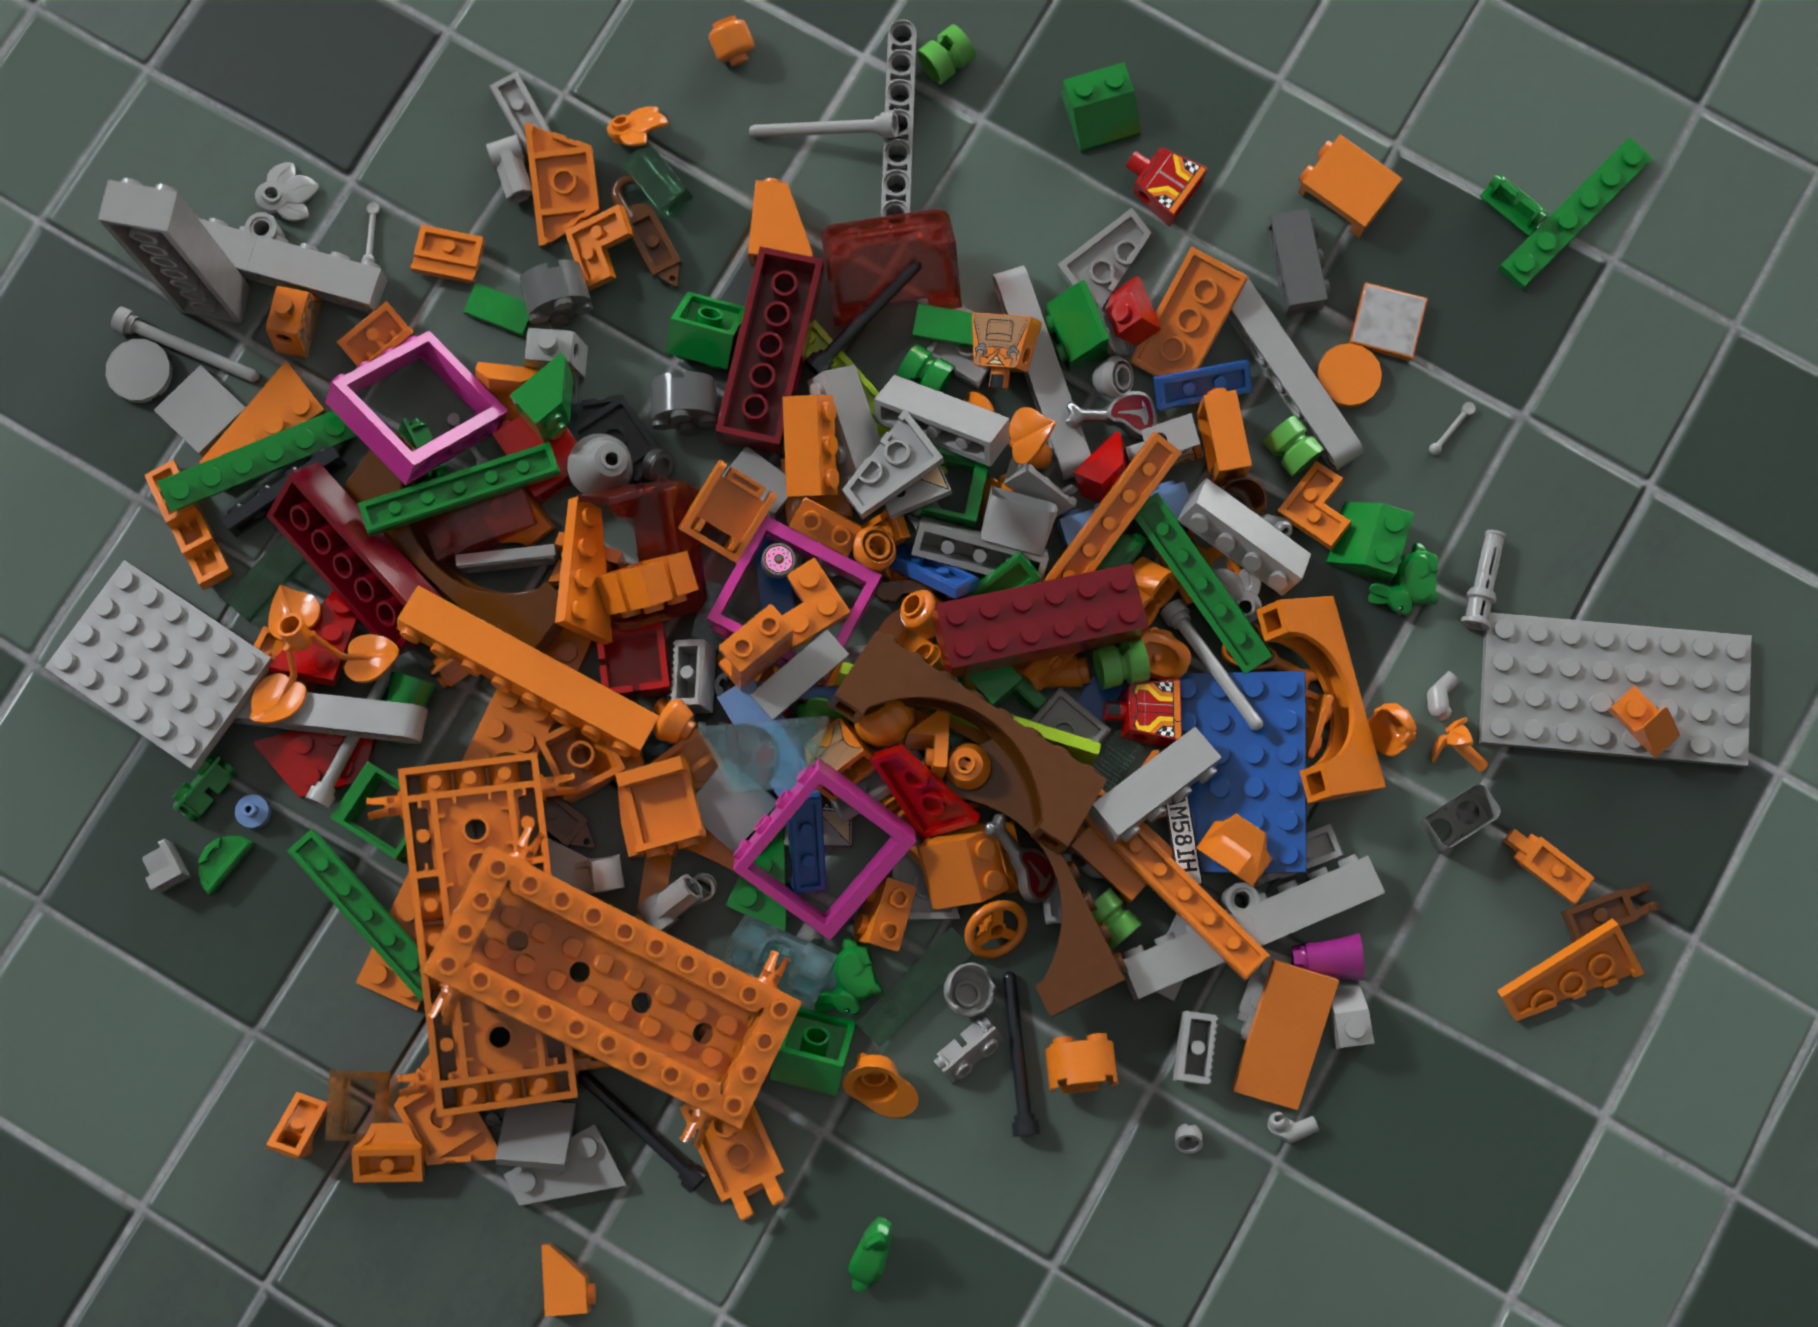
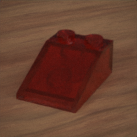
M524 487L422 520L436 560L456 564L455 555L481 552L538 524Z

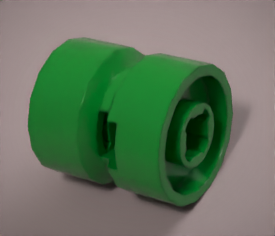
M915 344L904 358L896 376L944 393L955 373L956 367L942 358L934 360L932 352Z

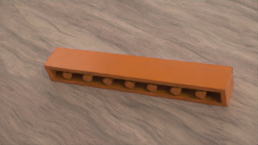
M419 585L397 619V629L401 631L400 635L406 640L418 644L419 641L431 647L430 651L437 657L444 660L451 658L461 664L460 667L473 676H479V674L491 680V684L498 690L506 693L512 691L522 696L521 700L526 705L535 709H539V707L546 709L552 713L551 716L556 721L564 725L571 723L581 728V733L593 741L601 739L612 745L611 749L623 757L629 758L631 755L637 759L659 718V715Z

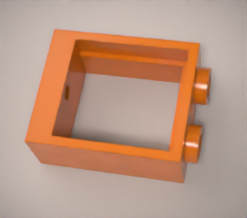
M1226 388L1210 390L1207 392V395L1203 396L1196 417L1209 479L1218 487H1221L1230 479L1247 476L1252 463L1236 390L1227 391Z

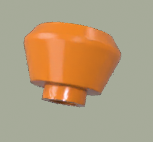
M868 526L860 530L856 535L853 545V556L857 563L868 569L882 570L890 566L896 557V544L893 537L885 529L878 526Z
M682 699L671 700L660 714L653 730L658 740L679 743L682 739L687 741L693 734L697 723L693 722L695 715Z
M965 743L956 746L949 752L945 773L948 780L954 786L963 790H972L986 782L991 772V761L984 749L975 744Z

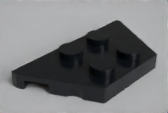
M623 395L608 396L603 400L595 398L582 400V403L571 404L570 423L566 426L577 442L588 435L602 433L614 436L628 448L633 461V474L627 487L621 493L614 496L621 509L626 508L644 478L642 462L645 455L650 450L659 448V446Z

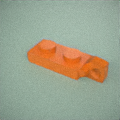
M1514 829L1510 830L1502 841L1516 852L1513 859L1521 867L1572 906L1577 904L1595 879L1590 873L1543 837H1536L1531 833L1526 838Z

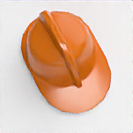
M858 1054L853 1069L843 1078L842 1086L848 1095L882 1116L891 1118L905 1117L913 1113L918 1106L919 1096L916 1089L899 1076L894 1062L886 1056Z

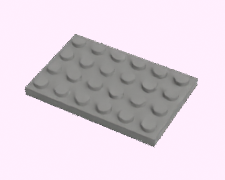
M123 560L44 668L197 772L250 699L258 683L268 674V666L274 659Z

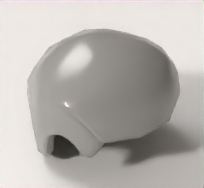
M970 962L957 966L948 974L944 983V997L949 1007L956 1014L972 1017L984 1013L992 1004L995 984L985 966Z

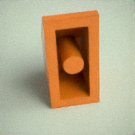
M554 1243L541 1245L545 1317L589 1313L591 1305H595L597 1301L595 1283H590V1275Z

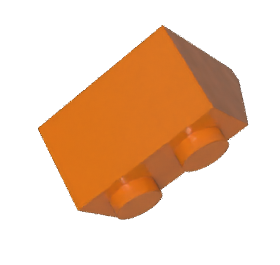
M570 723L536 739L553 776L574 773L575 780L558 785L559 787H576V795H563L564 799L572 804L602 789L616 778V773L624 772L627 769L620 755L611 749L612 745L601 739L593 741L581 733V728Z
M977 822V824L943 833L916 846L934 909L984 902L1009 890L997 839L985 834V824Z

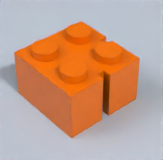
M688 551L644 560L596 577L607 616L621 613L622 619L640 614L642 608L644 614L664 609L665 601H667L668 605L686 601V594L699 590Z

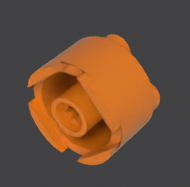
M1107 1033L1087 1035V1040L1074 1042L1072 1036L1057 1037L1052 1039L1053 1044H1050V1047L1045 1049L1049 1090L1052 1093H1055L1058 1087L1062 1088V1093L1100 1090V1083L1107 1081L1109 1088L1118 1085L1113 1042L1108 1040Z

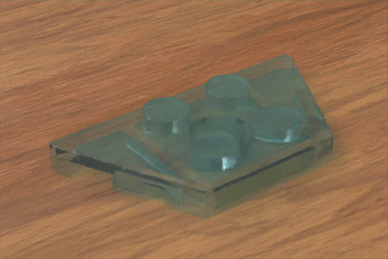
M829 716L699 726L698 732L710 749L717 765L723 771L733 792L793 788L798 783L796 778L802 769L805 770L808 765L812 766L830 720Z

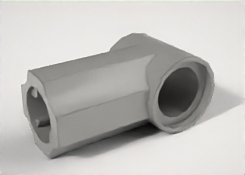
M517 134L486 144L495 172L498 171L507 201L518 203L527 200L533 195L532 184L524 165L526 160Z
M685 874L662 892H658L644 900L636 907V910L645 923L665 932L679 921L678 917L703 898V888L697 879L692 878L689 874Z

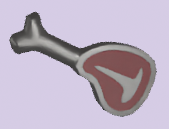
M1141 391L1127 392L1124 396L1116 397L1104 409H1082L1073 401L1068 402L1066 406L1069 414L1066 419V425L1071 429H1075L1082 422H1104L1108 426L1119 427L1130 437L1142 439L1141 431L1143 429L1157 425L1154 403L1147 393Z
M1003 814L995 815L993 822L985 825V834L995 837L1009 854L1011 865L1017 873L1018 888L1021 896L1029 903H1039L1046 900L1052 894L1057 884V877L1049 858L1037 849L1020 847L1005 827V816Z

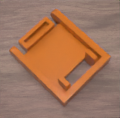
M719 460L678 528L737 563L776 500L777 494L769 491L764 500H760L766 490L765 486L734 467H730L725 476L722 477L721 475L727 463ZM706 522L730 536L724 547L699 533Z

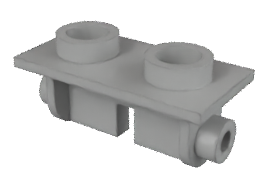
M986 1017L981 1021L977 1019L960 1034L967 1043L964 1047H961L954 1039L937 1053L938 1057L933 1062L945 1074L951 1084L957 1079L966 1077L979 1060L992 1055L998 1049L999 1043L1003 1041L996 1027Z

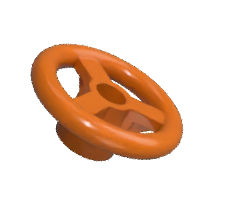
M1009 900L993 901L979 908L971 916L965 928L964 938L968 949L976 956L982 958H996L1012 951L1022 941L1027 930L1028 919L1024 909L1017 903ZM1004 910L1014 913L1017 917L1018 925L1016 930L1007 927L1004 923ZM978 926L980 930L977 936H975V930ZM1000 937L1008 939L1007 942L998 947H981L991 939H998Z

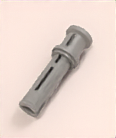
M1487 530L1484 533L1485 537L1474 586L1466 594L1469 601L1466 614L1462 616L1460 623L1464 627L1473 630L1485 631L1490 629L1491 626L1488 619L1491 606L1496 603L1497 599L1493 589L1504 540L1506 539V534L1497 530Z

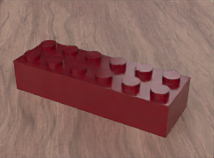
M760 246L715 429L718 442L749 447L779 455L783 454L784 422L782 397L796 396L824 281V259Z
M319 462L291 472L266 516L372 634L380 635L393 641L400 650L399 656L421 646L422 642L419 641L418 644H415L400 635L401 631L397 629V619L418 585L439 597L441 596L384 533L371 537L368 536L358 505Z
M1132 564L937 603L931 615L945 672L950 673L955 678L1141 639L1149 628Z

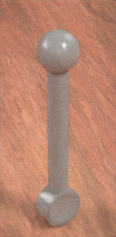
M371 202L367 205L370 219L366 254L362 257V260L375 262V258L372 255L376 216L380 214L381 209L377 203Z
M1465 403L1461 408V414L1437 443L1430 445L1429 452L1432 455H1439L1442 452L1444 443L1462 421L1475 412L1476 407L1473 403Z
M452 413L447 417L448 424L451 427L460 425L461 419L458 414ZM475 445L469 448L477 460L476 465L489 461L481 456Z

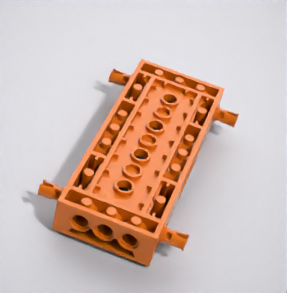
M537 752L398 769L400 785L398 795L366 798L367 805L385 806L382 809L369 812V820L400 816L404 821L421 972L486 847L492 845L507 854H512L524 831V827H531L532 831L528 840V846L538 833L541 832L545 835L531 864H533V867L552 876L543 801H546V797L576 795V787L558 786L559 784L575 780L574 773L543 777V774L539 772ZM477 819L485 824L486 833L482 838L474 840L467 836L465 829L470 821ZM521 931L511 932L507 938L508 947L513 951L523 950L527 944L525 934ZM421 973L431 1067H429V1071L397 1074L398 1082L416 1083V1085L400 1089V1097L431 1092L432 1095H435L437 1117L576 1098L578 1093L575 1075H578V1071L603 1067L609 1068V1065L599 1060H591L592 1057L468 996L465 998L461 997L449 1021V1025L446 1026L441 1023L446 1005L442 1007L434 1019L427 1016L443 987L440 986V982ZM496 1027H504L510 1033V1041L504 1047H496L490 1042V1032Z
M524 827V831L512 854H507L492 845L486 847L421 972L440 982V986L443 987L427 1016L434 1019L442 1007L446 1005L441 1023L448 1026L461 997L465 998L468 996L692 1106V1116L679 1140L687 1143L695 1132L692 1146L698 1149L701 1147L700 1145L712 1120L716 1121L718 1119L741 1129L802 1001L780 991L777 987L791 959L783 957L775 968L779 953L771 950L759 978H754L533 867L531 861L545 835L541 832L538 833L528 846V840L532 831L531 827ZM513 931H521L527 938V944L521 951H513L508 947L507 938ZM576 962L585 963L589 969V975L583 982H575L570 977V968ZM640 992L647 994L650 998V1007L643 1013L636 1012L632 1007L633 997ZM700 1023H705L711 1028V1038L705 1043H698L693 1036L694 1028Z

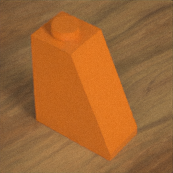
M767 178L764 181L756 180L748 247L750 265L756 264L760 246L813 257V252L789 185L779 179Z

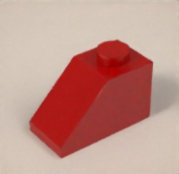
M1134 277L1111 293L1105 310L1116 336L1134 346H1138L1162 329L1140 277Z
M1116 431L1073 471L1081 496L1101 503L1128 467L1129 459L1121 433Z

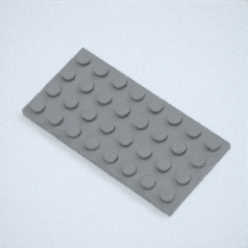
M1490 612L1488 621L1491 623L1490 629L1484 631L1479 744L1742 768L1748 766L1752 635ZM1634 685L1658 710L1664 706L1669 709L1680 733V736L1657 758H1654L1608 711Z

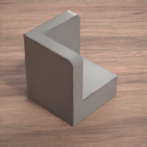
M165 838L158 842L160 848L142 858L150 876L145 878L150 890L162 893L191 877L174 842Z

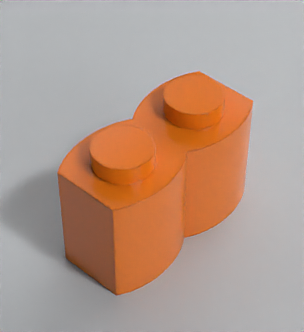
M1141 557L1132 564L1148 625L1150 626L1156 618L1159 609L1165 606L1175 594L1179 582L1172 571L1145 557Z

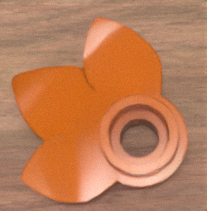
M648 106L639 108L628 116L619 115L613 118L607 126V133L609 137L613 138L615 143L627 146H641L647 142V133L668 126L669 123L666 117L659 113L658 107Z

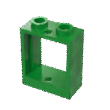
M936 447L944 458V463L940 466L973 473L965 514L925 505L905 515L919 518L921 515L975 529L988 466L946 449Z
M367 761L330 818L405 865L408 860L405 837L397 849L356 824V821L367 806L366 798H372L383 781L400 791L399 780Z

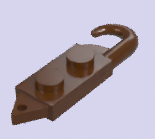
M623 176L612 186V202L614 206L619 204L625 207L634 234L631 238L653 279L658 278L678 289L679 267L682 266V262L656 213L648 204L640 203L629 206L623 196V189L629 184H636L643 190L647 188V185L637 176Z
M503 752L497 754L494 757L510 756L516 754L510 752ZM559 796L546 797V801H543L546 831L565 847L572 845L594 849L595 845L587 826L588 820ZM584 839H589L590 843L588 845L584 844Z

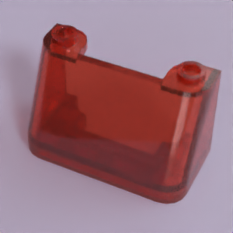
M931 209L836 223L825 227L821 231L834 327L848 326L864 310V307H867L914 259L922 262V269L888 304L927 298L929 306L951 310L962 308L956 240L947 212Z

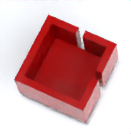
M662 621L611 628L613 643L606 645L597 643L598 658L603 665L599 666L601 684L627 699H636L637 692L639 691L643 697L672 693L670 689L672 687L670 683L672 678L666 629Z

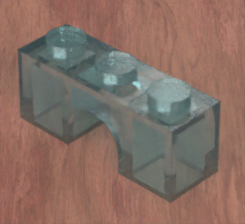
M745 914L730 937L723 962L754 975L759 967L766 964L771 950L779 953L776 966L783 957L791 959L785 970L789 975L785 990L816 1003L830 980L838 955Z

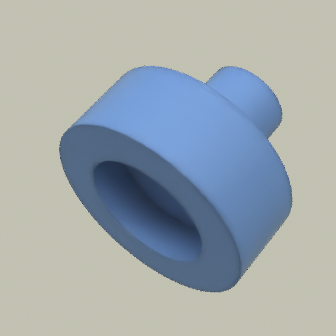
M254 794L241 798L235 807L237 821L249 829L264 827L272 815L269 802L263 797Z

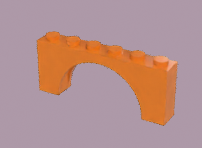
M1334 596L1281 599L1257 609L1264 641L1282 644L1296 652L1316 674L1324 694L1333 696L1331 704L1333 711L1330 717V733L1326 749L1313 766L1299 771L1308 804L1362 796L1386 788Z

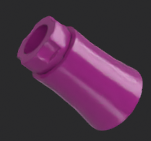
M1359 933L1338 939L1291 946L1292 965L1337 979L1365 980L1363 947Z

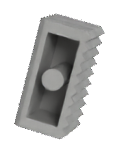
M704 639L675 640L673 642L675 647L672 649L675 652L672 655L675 660L672 662L674 667L671 669L674 672L671 675L673 680L670 682L673 685L670 688L672 691L670 694L671 700L682 699L693 714L713 713L716 648Z
M1191 1011L1181 1012L1173 1081L1206 1085L1211 1082L1209 1077L1212 1075L1210 1070L1213 1066L1210 1063L1214 1061L1211 1056L1215 1054L1212 1049L1216 1047L1213 1042L1216 1041L1214 1035L1217 1033L1215 1028L1218 1026L1216 1021L1219 1019L1216 1015Z

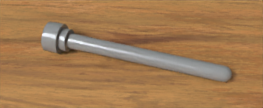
M881 112L880 116L866 120L752 125L749 128V134L754 138L875 132L876 135H881L882 138H896L898 136L899 123L896 112Z
M120 306L112 317L111 329L120 334L133 335L137 333L247 381L256 382L259 379L258 371L141 322L134 311Z
M1181 599L1167 604L1160 613L1165 623L1169 627L1180 630L1251 729L1260 730L1263 726V721L1189 622L1190 611Z
M394 664L383 676L375 681L366 699H382L390 684L391 671L396 672ZM345 737L323 780L310 787L305 797L307 801L322 809L330 810L336 799L334 796L336 791L334 786L360 738Z

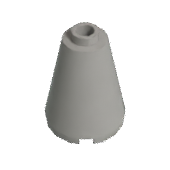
M591 434L582 438L572 448L568 456L567 472L571 483L581 493L589 498L604 500L618 495L627 487L633 474V461L628 448L619 439L608 434Z

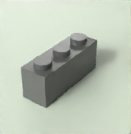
M1309 208L1271 214L1266 227L1284 315L1323 310L1328 298L1331 296L1329 280L1323 279L1321 268L1324 267V255L1321 248L1317 249L1315 238L1318 237L1316 219H1311Z

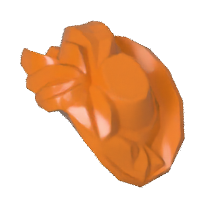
M1157 627L1148 628L1141 640L1148 654L1150 677L1157 680L1179 679L1187 672L1191 662V653L1188 647L1183 642L1177 640L1170 631Z

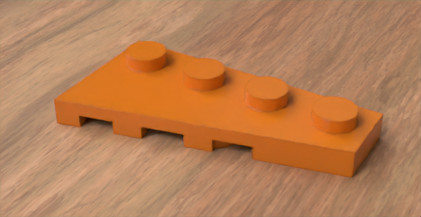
M285 361L199 463L201 464L327 412L290 364Z
M577 496L568 499L555 623L601 645L613 643L611 617L606 614L596 581L597 576L607 573L602 509Z
M1610 919L1497 990V993L1515 1021H1519L1557 1007V1002L1564 999L1572 998L1576 1000L1586 996V991L1600 986L1606 989L1617 985L1618 980L1630 975L1635 978L1645 973L1619 924L1615 920Z

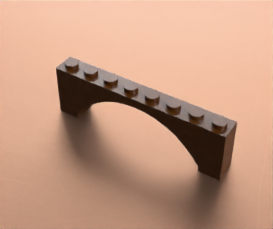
M394 433L412 452L416 450L399 433ZM370 449L342 488L357 504L416 485L417 482L414 480L405 485ZM423 520L383 532L404 557L408 558L415 565L414 568L424 578L430 579L438 586L436 589L440 595L448 600H453L461 609L545 654L564 629V627L555 623L559 581H546L538 589L521 593H505L491 590L468 580L449 565L433 544Z
M876 630L828 706L857 724L861 717L872 714L884 707L885 702L900 700L904 703V706L947 712L977 726L1003 749L1021 777L1032 811L1034 830L1030 837L1057 855L1062 853L1070 845L1107 780L1100 776L1099 771L1093 766L1082 764L1072 758L1070 752L1058 745L1054 746L1043 739L1042 734L1036 729L1025 727L1015 721L1013 715L1005 709L995 708L986 702L984 696L972 689L968 690L958 684L955 677L950 673L938 671L929 665L926 658L916 652H909L900 646L893 636L886 633L882 634Z
M993 739L979 745L986 751L991 761V772L983 785L976 789L963 790L954 786L948 780L945 773L943 782L966 803L992 809L1007 816L1022 826L1028 833L1031 834L1033 832L1032 811L1021 777L1012 761ZM1039 843L1052 864L1061 893L1062 921L1058 946L1043 982L1035 985L1050 1017H1055L1125 982L1126 979L1123 974L1129 970L1120 952L1113 955L1108 945V942L1112 941L1113 938L1104 921L1099 924L1097 923L1092 912L1098 908L1089 891L1082 893L1077 883L1078 880L1082 879V876L1075 862L1072 860L1067 863L1063 853L1057 855Z

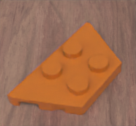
M525 123L538 242L540 248H545L564 236L565 230L600 212L592 145L578 140L574 141L556 132L551 133L537 128L533 124Z
M430 1053L415 1073L429 1071V1067H431ZM410 1082L408 1087L416 1085V1083ZM431 1092L406 1095L404 1097L399 1096L394 1104L402 1121L409 1123L416 1140L423 1145L424 1160L427 1165L495 1160L498 1143L480 1111L437 1117L435 1095H432Z

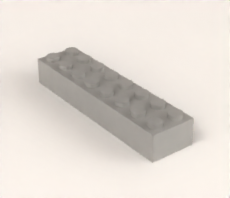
M123 178L121 182L108 180L98 220L180 313L242 323L251 287L178 191L173 187L162 184L156 185V188L143 186L142 183L128 178Z

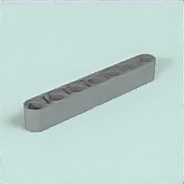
M904 19L896 20L890 25L887 45L885 112H896L899 125L907 128L903 132H898L896 138H884L881 227L883 232L891 238L904 236L910 226L917 32L913 23ZM899 36H905L909 38V41L901 43L895 39ZM902 65L906 66L908 70L897 72L894 68ZM903 95L907 97V100L896 102L893 100V97ZM894 155H902L905 157V160L897 163L890 160V158ZM892 185H901L904 187V190L894 193L889 188ZM891 215H900L903 220L899 223H891L888 221V218Z
M1023 265L994 274L993 283L1003 314L1031 316L1042 322L1029 370L1024 375L1036 410L1057 423L1047 442L1051 448L1061 480L1075 477L1073 471L1091 454L1081 425L1079 424L1075 429H1071L1066 425V419L1069 416L1066 406L1072 399L1028 272Z
M1248 279L1227 318L1292 414L1307 428L1305 432L1307 436H1314L1325 449L1321 456L1326 464L1333 471H1337L1364 454L1362 444Z
M307 692L306 700L301 709L284 721L273 724H259L251 721V696L232 723L420 744L422 742L428 709L408 703Z

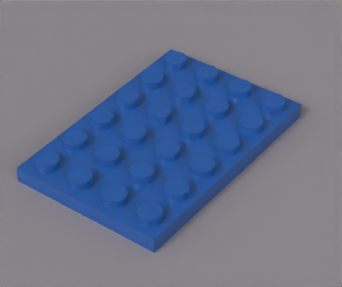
M1305 671L1228 673L1263 721V726L1260 730L1251 729L1211 673H1185L1179 678L1181 686L1182 736L1196 727L1222 757L1215 767L1218 772L1204 784L1198 780L1190 786L1192 792L1188 796L1197 846L1215 821H1224L1237 813L1267 833V851L1273 860L1264 873H1307V800L1299 772L1306 769ZM1198 850L1201 873H1231Z

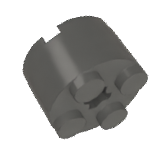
M558 260L559 266L548 268V264L544 263L527 270L521 275V283L519 282L520 290L531 324L550 323L552 328H559L569 324V318L584 315L593 310L591 297L579 262L574 260Z
M683 371L684 377L673 378V372L654 377L651 380L652 428L655 430L676 429L679 430L680 435L691 436L698 434V428L716 426L717 391L714 378L711 375L694 371Z

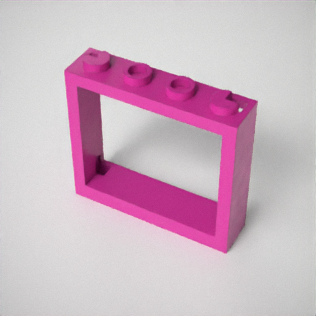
M430 331L418 337L411 336L403 345L395 349L389 348L385 350L375 360L371 362L364 361L354 371L346 375L340 374L336 376L329 384L331 387L325 401L405 485L490 437L497 431V427L504 422L508 410ZM421 358L470 407L476 416L412 452L355 393Z
M765 516L707 617L708 624L712 626L711 631L717 633L723 639H728L742 627L741 624L723 616V613L765 537L776 543L789 546L794 552L809 560L815 557L819 565L863 587L851 610V615L847 617L836 638L843 648L846 649L875 596L878 586L882 582V575ZM788 651L773 665L782 668L797 654ZM835 668L819 682L826 686Z
M818 758L812 766L808 765L805 770L802 769L796 778L798 783L791 791L786 789L781 793L775 803L776 809L770 816L764 814L754 827V835L748 841L743 839L739 843V848L733 854L735 857L733 871L828 940H831L914 845L916 837L915 829L821 758ZM820 783L891 835L889 840L824 914L753 863Z

